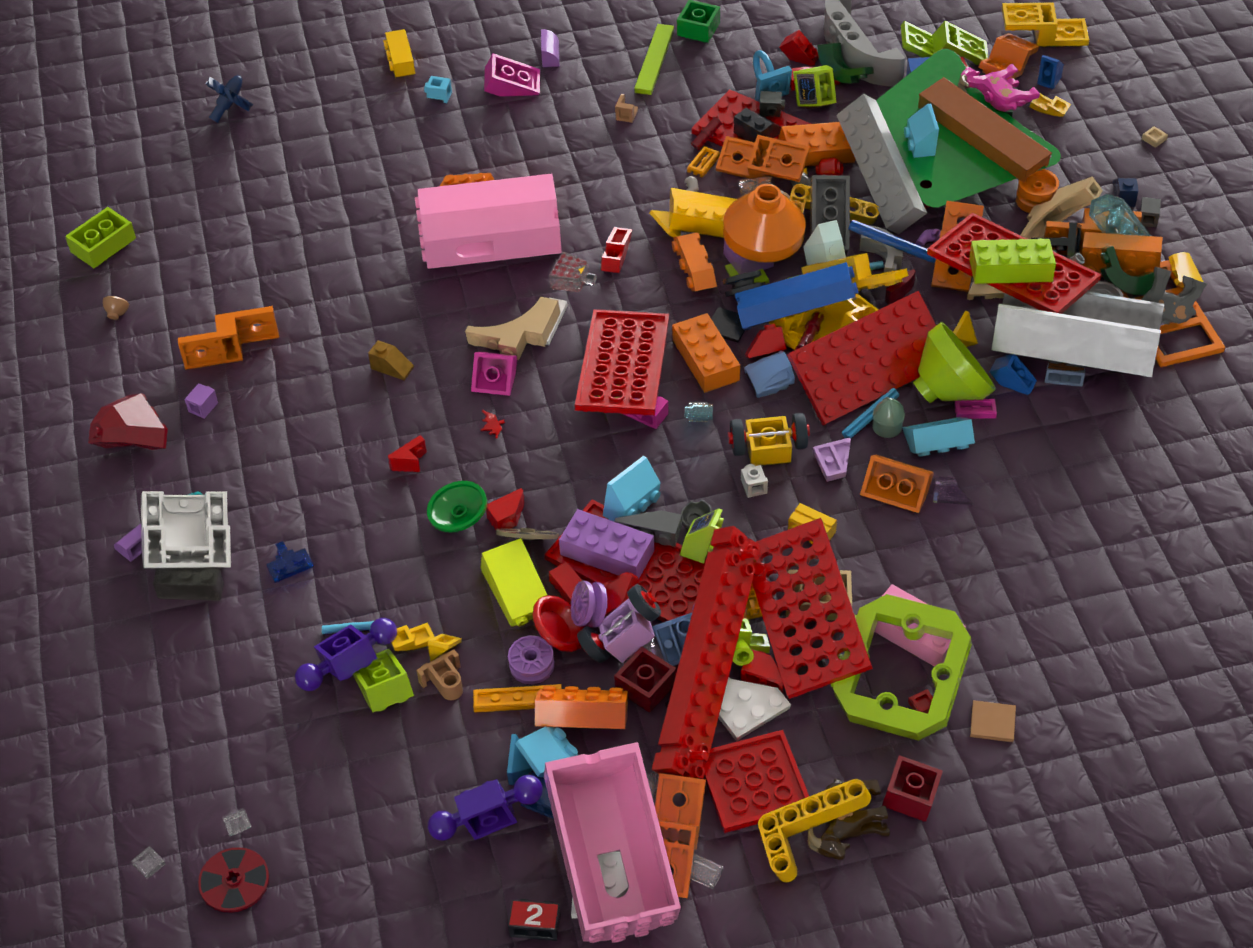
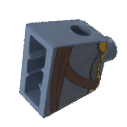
M1049 360L1044 383L1082 387L1085 368L1082 365Z

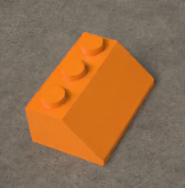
M872 455L860 495L919 513L929 492L934 472L879 455Z

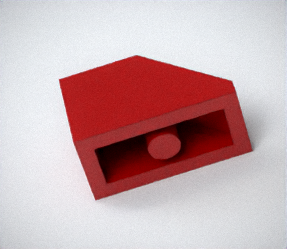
M775 323L764 325L765 329L759 330L747 349L746 357L752 358L785 350L786 345L782 327L776 326Z
M522 488L487 504V519L495 530L512 529L517 526L525 504Z
M752 650L754 658L749 664L743 665L741 681L776 687L783 694L784 684L779 668L772 656L763 651Z

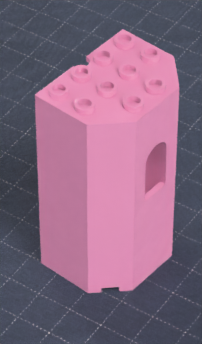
M552 174L418 189V197H415L416 208H420V210H416L417 221L421 222V224H418L419 235L422 236L420 237V245L422 249H425L422 250L423 262H427L428 269L562 253L557 199Z
M638 742L600 750L591 755L582 754L545 762L544 779L583 941L595 943L611 940L612 943L625 940V936L635 934V937H642L648 935L650 930L673 924L674 920L678 918L681 906ZM620 850L628 882V891L624 896L615 898L610 896L605 889L597 855Z

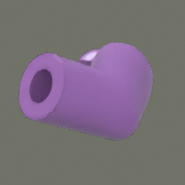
M937 228L925 230L916 240L915 244L923 247L927 242L937 241L940 238L941 231Z

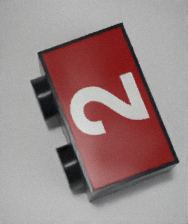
M512 900L508 923L510 937L557 941L561 917L560 904L552 901Z

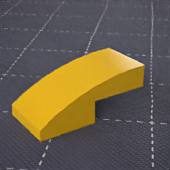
M1040 93L1039 98L1032 100L1029 107L1047 115L1063 117L1071 104L1057 96L1052 100Z
M428 622L411 629L405 625L397 628V636L391 644L395 651L414 650L428 646V640L435 636Z

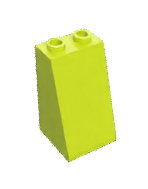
M520 538L483 552L481 571L510 626H523L527 624L529 620L533 619L534 604L539 598L546 596L547 593L522 539Z

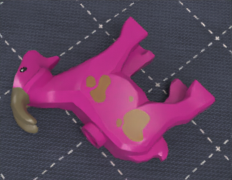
M1010 64L1005 70L978 76L980 74L979 71L967 67L962 72L958 87L966 93L965 89L970 87L980 90L986 102H989L996 110L1003 112L1010 109L1016 110L1017 106L1022 107L1040 96L1035 87H1032L1029 91L1013 89V87H1018L1020 83L1018 80L1015 81L1009 78L1018 72V69L1013 64Z

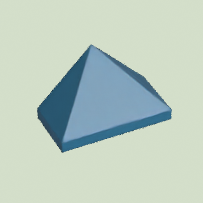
M516 734L511 735L507 768L509 785H514L518 778L527 775L533 770L515 745L517 740H519Z

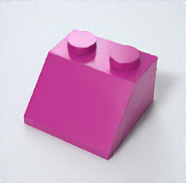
M475 352L471 392L510 396L516 375L517 356Z

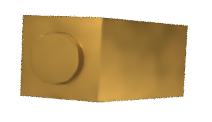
M379 340L368 353L371 369L404 381L414 368V365L395 346Z

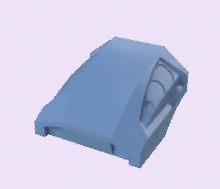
M779 351L744 367V372L748 374L756 391L757 398L787 389L789 385L795 382L792 366L783 351Z
M692 613L652 626L663 660L672 666L680 662Z

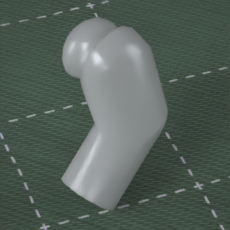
M693 176L687 177L685 179L686 186L688 187L687 191L698 192L697 179Z

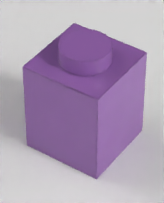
M199 383L185 398L188 412L204 419L218 404L215 390Z

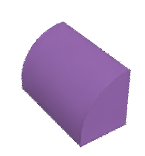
M541 29L543 67L560 66L558 37L549 30Z
M141 523L114 544L115 550L130 562L142 553Z

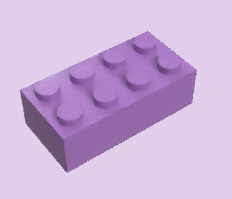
M577 509L559 539L560 555L616 575L631 572L639 579L654 552V535Z

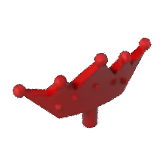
M482 410L486 416L482 421L487 422V424L481 431H491L489 434H495L497 439L502 431L500 424H504L505 421H498L495 414Z

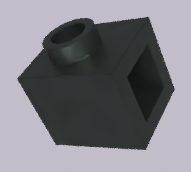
M761 91L759 114L765 117H780L781 110L785 108V99H781L782 92Z

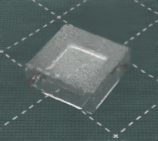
M150 846L131 861L132 865L146 879L165 865L164 860Z

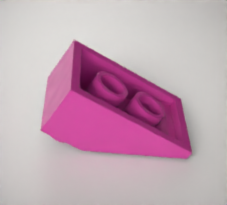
M492 53L485 66L484 91L497 96L539 95L540 69Z

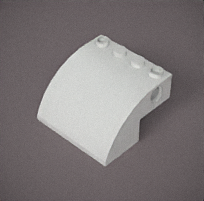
M142 491L141 539L144 568H230L231 550L230 525H228L227 492H206L205 495H164V491Z

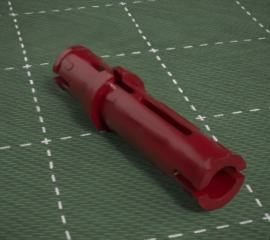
M816 311L812 314L810 321L805 325V331L795 350L813 341L815 335L821 329L820 325L824 320L823 314H821L820 318L818 317L820 312Z

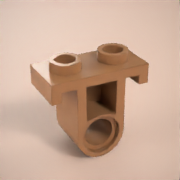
M453 649L417 669L420 685L425 688L427 686L426 682L431 680L445 699H458L463 693L461 676L456 670L460 668L458 653Z

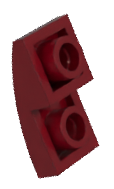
M914 269L908 271V276L902 278V282L886 287L885 301L888 305L900 300L912 289L916 273Z

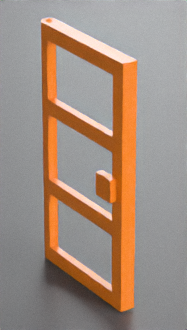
M1169 260L1160 262V268L1171 271L1170 277L1175 283L1174 280L1177 277L1172 272ZM1176 285L1177 288L1165 290V292L1178 295L1183 291V288ZM1123 293V297L1129 298L1126 293ZM1144 296L1135 297V299L1141 300ZM1196 301L1193 304V308L1196 310L1194 318H1190L1187 322L1180 324L1173 322L1169 325H1161L1160 334L1201 325L1212 344L1165 356L1158 346L1155 359L1160 367L1225 351L1223 342Z

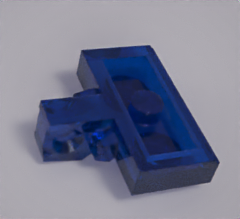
M283 541L275 544L279 554L275 556L276 560L266 564L274 583L314 567L305 548L296 552L293 549L288 551Z

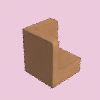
M625 94L620 95L615 106L616 120L633 123L638 112L637 106L625 103Z

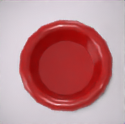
M546 595L539 598L533 606L532 617L541 637L549 645L560 651L573 652L580 649L581 644L578 641L577 634L585 626L582 627L574 624L571 617V604L557 596Z

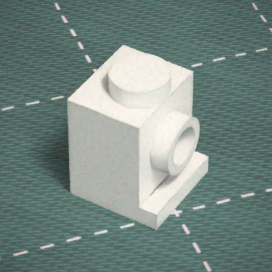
M748 464L744 469H741V481L748 498L767 494L768 480L764 475L761 465Z

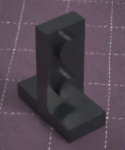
M1069 223L1068 238L1042 239H1050L1051 246L1055 247L1056 251H1067V258L1070 259L1076 253H1080L1082 225Z

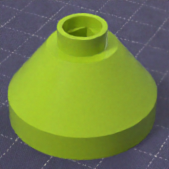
M940 322L928 332L918 369L920 377L913 383L929 403H932L937 398L942 401L983 400L996 390L994 383L980 363L943 322Z

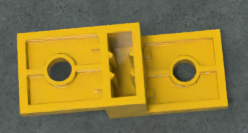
M1002 3L1005 30H1034L1037 45L1043 47L1088 46L1089 44L1085 18L1057 19L1054 3Z
M867 253L801 267L802 273L806 274L847 262L848 267H853L855 277L852 278V282H856L858 291L866 288L867 290L874 289L882 285H894L902 282V278L908 276L907 268L872 275Z

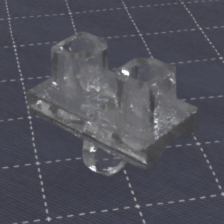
M772 176L739 180L741 197L752 192L759 185H773Z

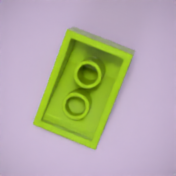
M390 649L376 653L377 659L372 661L368 667L361 668L353 673L372 712L383 711L390 705L405 702L408 698L414 696L406 671Z

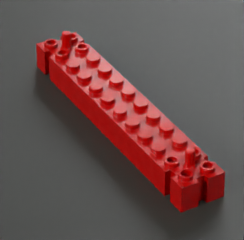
M735 526L714 529L710 545L714 548L707 555L658 743L662 747L661 752L655 754L651 769L657 774L697 779L704 778L705 769L702 765L703 762H708L755 572L753 562H757L761 548L751 538L745 539L744 533Z

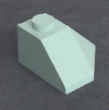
M837 220L818 224L803 246L807 265L846 258Z

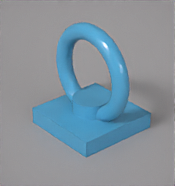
M762 50L756 51L753 56V68L757 78L755 100L760 102L761 91L782 92V96L788 95L792 75L790 66L774 70L768 55ZM760 58L766 66L767 73L762 74Z

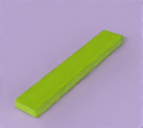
M657 24L635 85V93L652 95L674 32V26Z

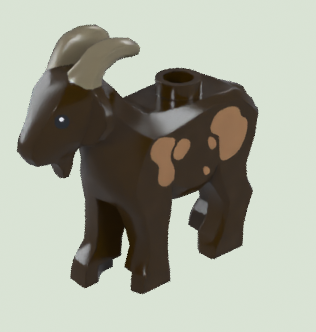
M834 779V783L828 785L826 790L843 782L839 779ZM861 780L870 794H881L878 780ZM862 791L857 792L854 796H858ZM840 800L834 801L833 805L837 804ZM886 807L856 810L829 821L828 829L820 838H817L813 833V828H810L808 831V846L825 857L843 860L845 858V850L850 848V844L841 843V841L874 833L881 836H890L887 824L881 823L882 819H888Z

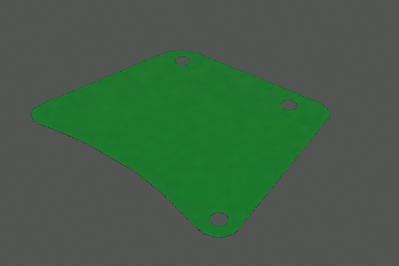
M950 49L937 51L876 100L921 201L930 207H941L946 205L947 201L955 202L1017 179L938 121L939 133L935 156L914 158L912 151H909L908 138H905L904 127H907L908 119L920 110L918 108L919 94L943 77L958 87L960 76L966 69L959 55ZM972 87L965 89L967 94L1052 152L1047 167L1056 165L1060 161L1061 154L1056 147L1021 125L1008 113L996 110L989 102L985 101L984 95L980 90ZM929 180L932 182V187L928 189L922 188L920 182Z

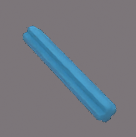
M892 388L842 431L844 438H852L873 420V410L884 398L897 399L899 397L897 390Z

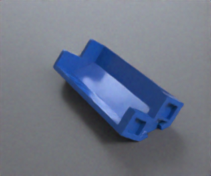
M847 262L735 293L742 329H752V326L841 301L855 300V294H859L856 282H852V278L855 277L853 267H848Z

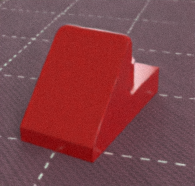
M419 435L388 455L390 469L392 471L420 472L418 458L427 453L425 439Z

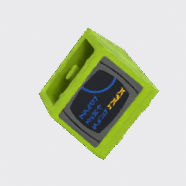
M824 65L793 71L797 106H823L837 103L833 68Z
M716 509L693 520L685 536L680 556L701 563L705 562L708 552H712L714 548L710 545L714 529L721 528L724 518H721L722 509Z

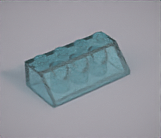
M1106 194L1091 200L1089 216L1102 233L1151 236L1124 199Z

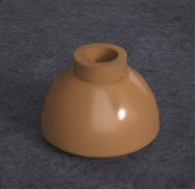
M106 296L103 298V307L107 312V317L113 320H118L119 316L123 315L130 305L125 299Z

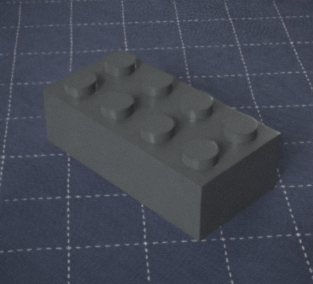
M812 175L810 184V236L818 224L837 220L845 254H847L849 251L850 176Z

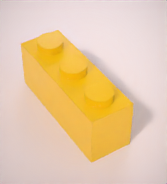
M405 29L386 32V40H383L390 71H394L395 77L415 74L414 61Z

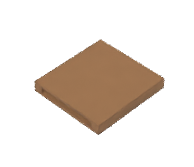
M973 700L970 737L1013 742L1016 705Z

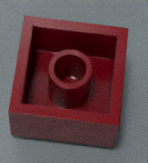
M641 646L614 675L615 687L628 691L629 700L646 711L651 712L673 688L677 668Z
M899 755L882 806L926 822L943 771Z

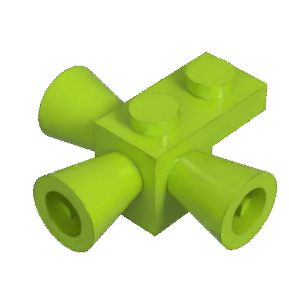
M743 619L733 657V662L740 666L749 664L753 660L754 653L752 650L765 653L770 651L767 635L752 633L748 619Z

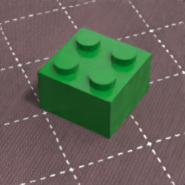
M688 0L677 18V36L709 43L720 24V6Z

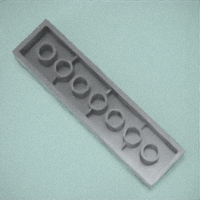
M862 94L836 116L874 202L879 207L878 211L886 229L900 234L927 214L876 100Z

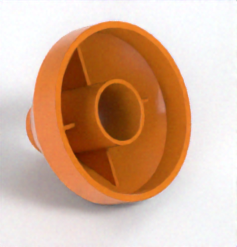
M762 184L752 192L735 200L727 208L723 222V237L728 247L745 259L764 263L777 262L792 256L799 250L804 240L806 222L799 207L782 194L777 186Z

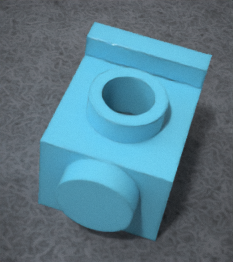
M431 76L424 87L427 98L440 99L447 103L452 94L451 79Z

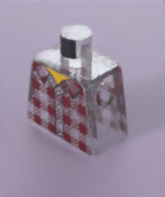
M562 252L549 275L550 289L580 292L585 283L594 285L597 279L596 274L589 273V263L586 260L566 252Z

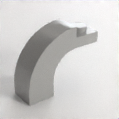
M871 226V227H873V228H876V229H878V230H881V231H883V232H886V233H888V234L893 235L892 233L888 232V231L885 230V229H882V228H879V227H876V226ZM861 235L860 251L880 255L886 262L884 273L901 270L903 251Z

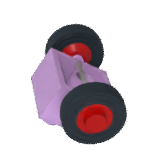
M636 584L627 592L628 599L604 618L599 626L601 634H598L589 626L584 627L578 632L577 638L584 651L596 662L603 663L612 654L623 663L632 657L641 646L648 644L655 636L650 621L652 622L661 615V610L654 596L642 586Z

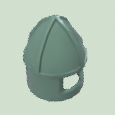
M886 397L873 410L872 426L877 435L884 438H893L902 431L905 413L900 402Z

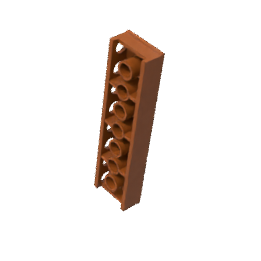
M943 77L919 94V109H922L927 104H931L936 121L1023 183L1041 167L1049 165L1052 152Z

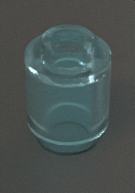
M689 402V406H685V418H689V422H708V420H713V404H708V402Z

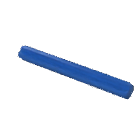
M852 220L849 225V230L931 263L936 261V258L927 255V249L856 220Z

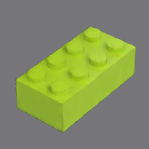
M1050 239L971 241L969 260L974 284L1053 282L1056 262Z

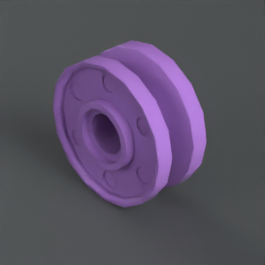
M580 581L575 586L572 594V620L577 626L599 627L604 620L607 609L606 589L599 582L591 584L588 581Z
M532 635L521 637L509 648V668L512 676L517 681L524 684L541 683L549 678L554 671L555 661L552 646L543 638Z

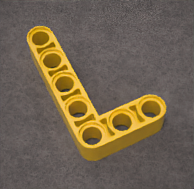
M796 184L792 188L789 199L799 207L802 213L804 208L810 210V186ZM795 193H800L803 197H797ZM850 197V207L856 210L855 212L850 211V221L856 220L866 225L874 224L879 215L878 206L871 202ZM866 212H871L874 216H869Z
M853 779L761 816L758 827L770 867L779 880L787 883L794 880L797 876V867L787 837L864 808L870 803L871 794L861 780ZM862 791L858 796H854L857 792ZM840 800L837 804L833 805L834 801ZM818 808L816 812L811 813L814 809ZM772 825H775L773 829L768 830ZM778 845H781L778 850H774ZM788 865L785 870L780 871L783 866Z

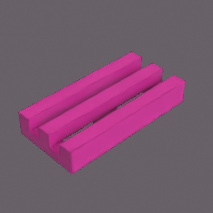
M995 399L955 401L954 403L956 418L980 419L996 418L997 416Z

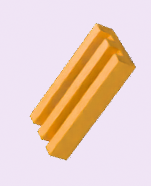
M704 146L687 167V172L691 173L693 171L694 175L700 174V177L703 178L719 158L720 152Z

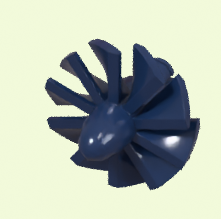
M240 75L231 78L226 85L219 83L211 77L205 83L220 94L216 100L217 105L209 116L215 122L219 123L222 115L226 110L230 109L233 102L247 111H250V108L253 106V103L238 95L243 83Z

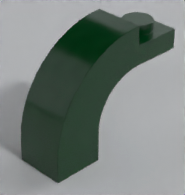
M841 43L817 45L820 63L822 66L827 65L833 68L834 80L842 83H859V79L868 78L867 75L874 74L873 67H849L843 60Z
M1114 246L1101 248V259L1106 264V267L1101 268L1100 271L1108 283L1118 287L1123 293L1145 295L1152 288L1155 279L1154 272L1148 271L1137 276H1130L1120 267Z

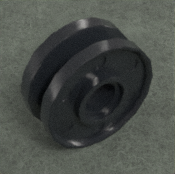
M761 270L723 279V285H732V289L725 292L726 297L735 296V293L764 286V282H754L755 278L762 275Z

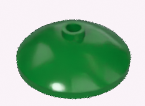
M457 481L447 484L431 497L427 506L428 519L436 529L443 532L465 530L477 523L485 513L487 508L486 494L482 487L474 482Z

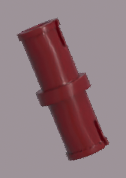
M713 117L709 124L700 130L701 133L691 142L692 146L700 150L708 139H712L713 134L722 125V122L717 117Z

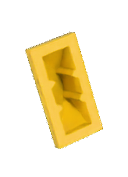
M655 210L649 212L668 235L672 237L681 236V230L669 228V212Z
M965 311L953 333L968 347L978 344L970 314L968 311Z
M440 634L428 640L430 661L435 660L461 643L462 638Z

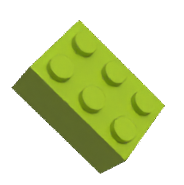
M106 207L65 236L70 252L92 268L97 267L136 239L132 223L109 207Z

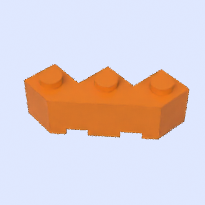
M699 233L673 237V251L677 255H681V259H679L680 269L684 270V273H688L689 276L686 278L688 288H691V291H699L717 287L712 264L708 263V254L704 245H700Z

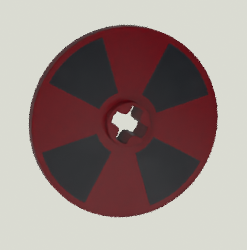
M240 847L225 849L212 856L203 866L198 880L199 891L203 900L211 908L221 912H239L253 906L262 898L269 884V870L265 860L253 850ZM235 876L237 882L233 883L230 878Z

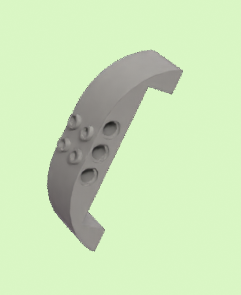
M825 0L824 37L827 44L841 43L842 57L849 67H873L874 74L867 75L868 78L861 80L882 86H895L904 77L905 57L900 50L895 48L881 53L877 52L851 17L852 0Z

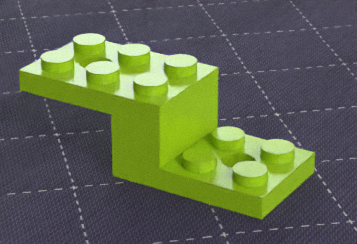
M906 21L901 24L902 47L921 58L931 57L941 49L953 50L959 56H964V58L976 65H979L982 60L988 58L987 42L947 21H944L934 34L926 32Z

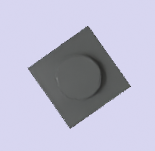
M1142 197L1139 212H1142L1140 226L1157 228L1161 199Z

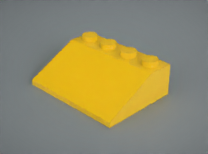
M671 188L669 228L723 237L725 212L737 199Z

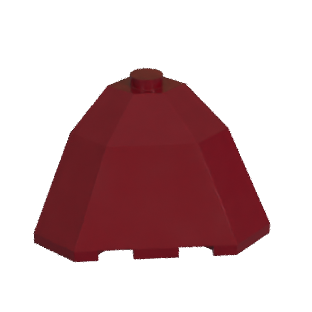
M144 394L127 395L101 407L90 424L88 443L104 448L136 445L150 450L165 449L168 428L158 419L159 415L148 404Z

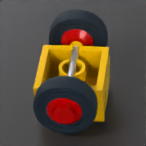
M804 413L792 415L791 428H788L786 416L746 420L745 430L742 420L734 419L730 421L728 443L731 444L733 455L741 456L745 455V444L747 442L750 463L755 466L791 462L792 457L790 437L792 436L796 449H806L808 446V436H810L809 424L806 423Z

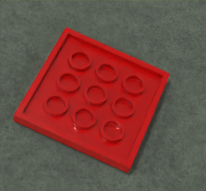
M783 730L711 748L708 762H703L702 765L705 769L704 778L724 833L757 825L759 819L764 814L809 797Z

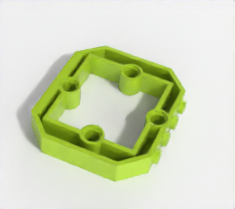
M889 594L859 608L858 614L855 617L868 656V650L878 621L902 627L904 636L910 640H918L923 637L924 633L950 639L951 642L944 663L937 664L932 670V680L936 690L928 714L899 706L897 697L890 692L881 693L877 696L876 700L854 694L860 678V674L831 684L834 694L848 720L856 724L918 741L946 727L972 646L971 637L956 612ZM910 624H918V627L915 629L908 628ZM845 651L844 655L841 654L839 659H847L850 656V652ZM943 674L949 676V678L944 681L938 679V677ZM886 703L893 705L888 710L883 709L882 706Z

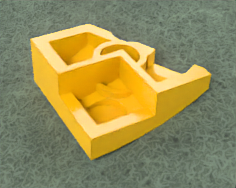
M1177 253L1168 257L1172 266V272L1177 277L1174 280L1176 285L1184 288L1183 275L1203 282L1189 253Z

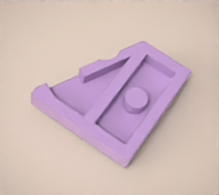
M850 438L813 447V454L827 482L846 477Z

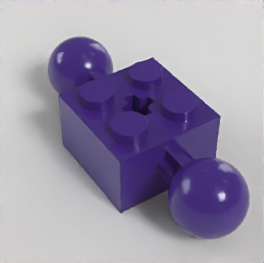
M388 618L376 619L371 624L369 633L366 635L350 624L320 642L314 648L321 663L317 665L313 663L301 665L295 673L297 686L304 691H313L320 687L323 676L329 672L339 681L350 678L353 673L361 668L368 667L372 661L377 659L372 646L374 644L388 645L396 638L397 627L395 623Z
M524 775L517 779L513 789L506 792L497 779L487 781L472 790H465L460 795L454 797L458 812L454 814L448 811L434 813L428 821V831L436 840L445 841L454 836L458 826L464 824L474 840H477L517 823L512 804L518 801L525 805L536 803L543 793L542 783L535 776Z

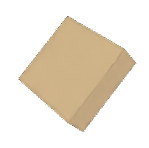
M1154 126L1142 135V140L1156 148L1167 140L1168 134Z

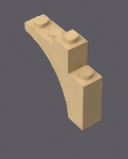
M1093 177L1059 188L1050 201L1033 207L1027 217L1029 222L1020 236L1027 239L1044 238L1046 221H1064L1080 209L1095 203L1103 190Z
M540 297L528 312L513 321L490 327L468 326L465 331L468 344L499 350L500 354L515 355L517 360H519L527 343L545 347L561 313L559 302L555 299Z

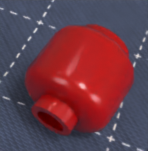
M836 157L823 158L820 160L819 165H816V175L843 176V163L839 162V159Z

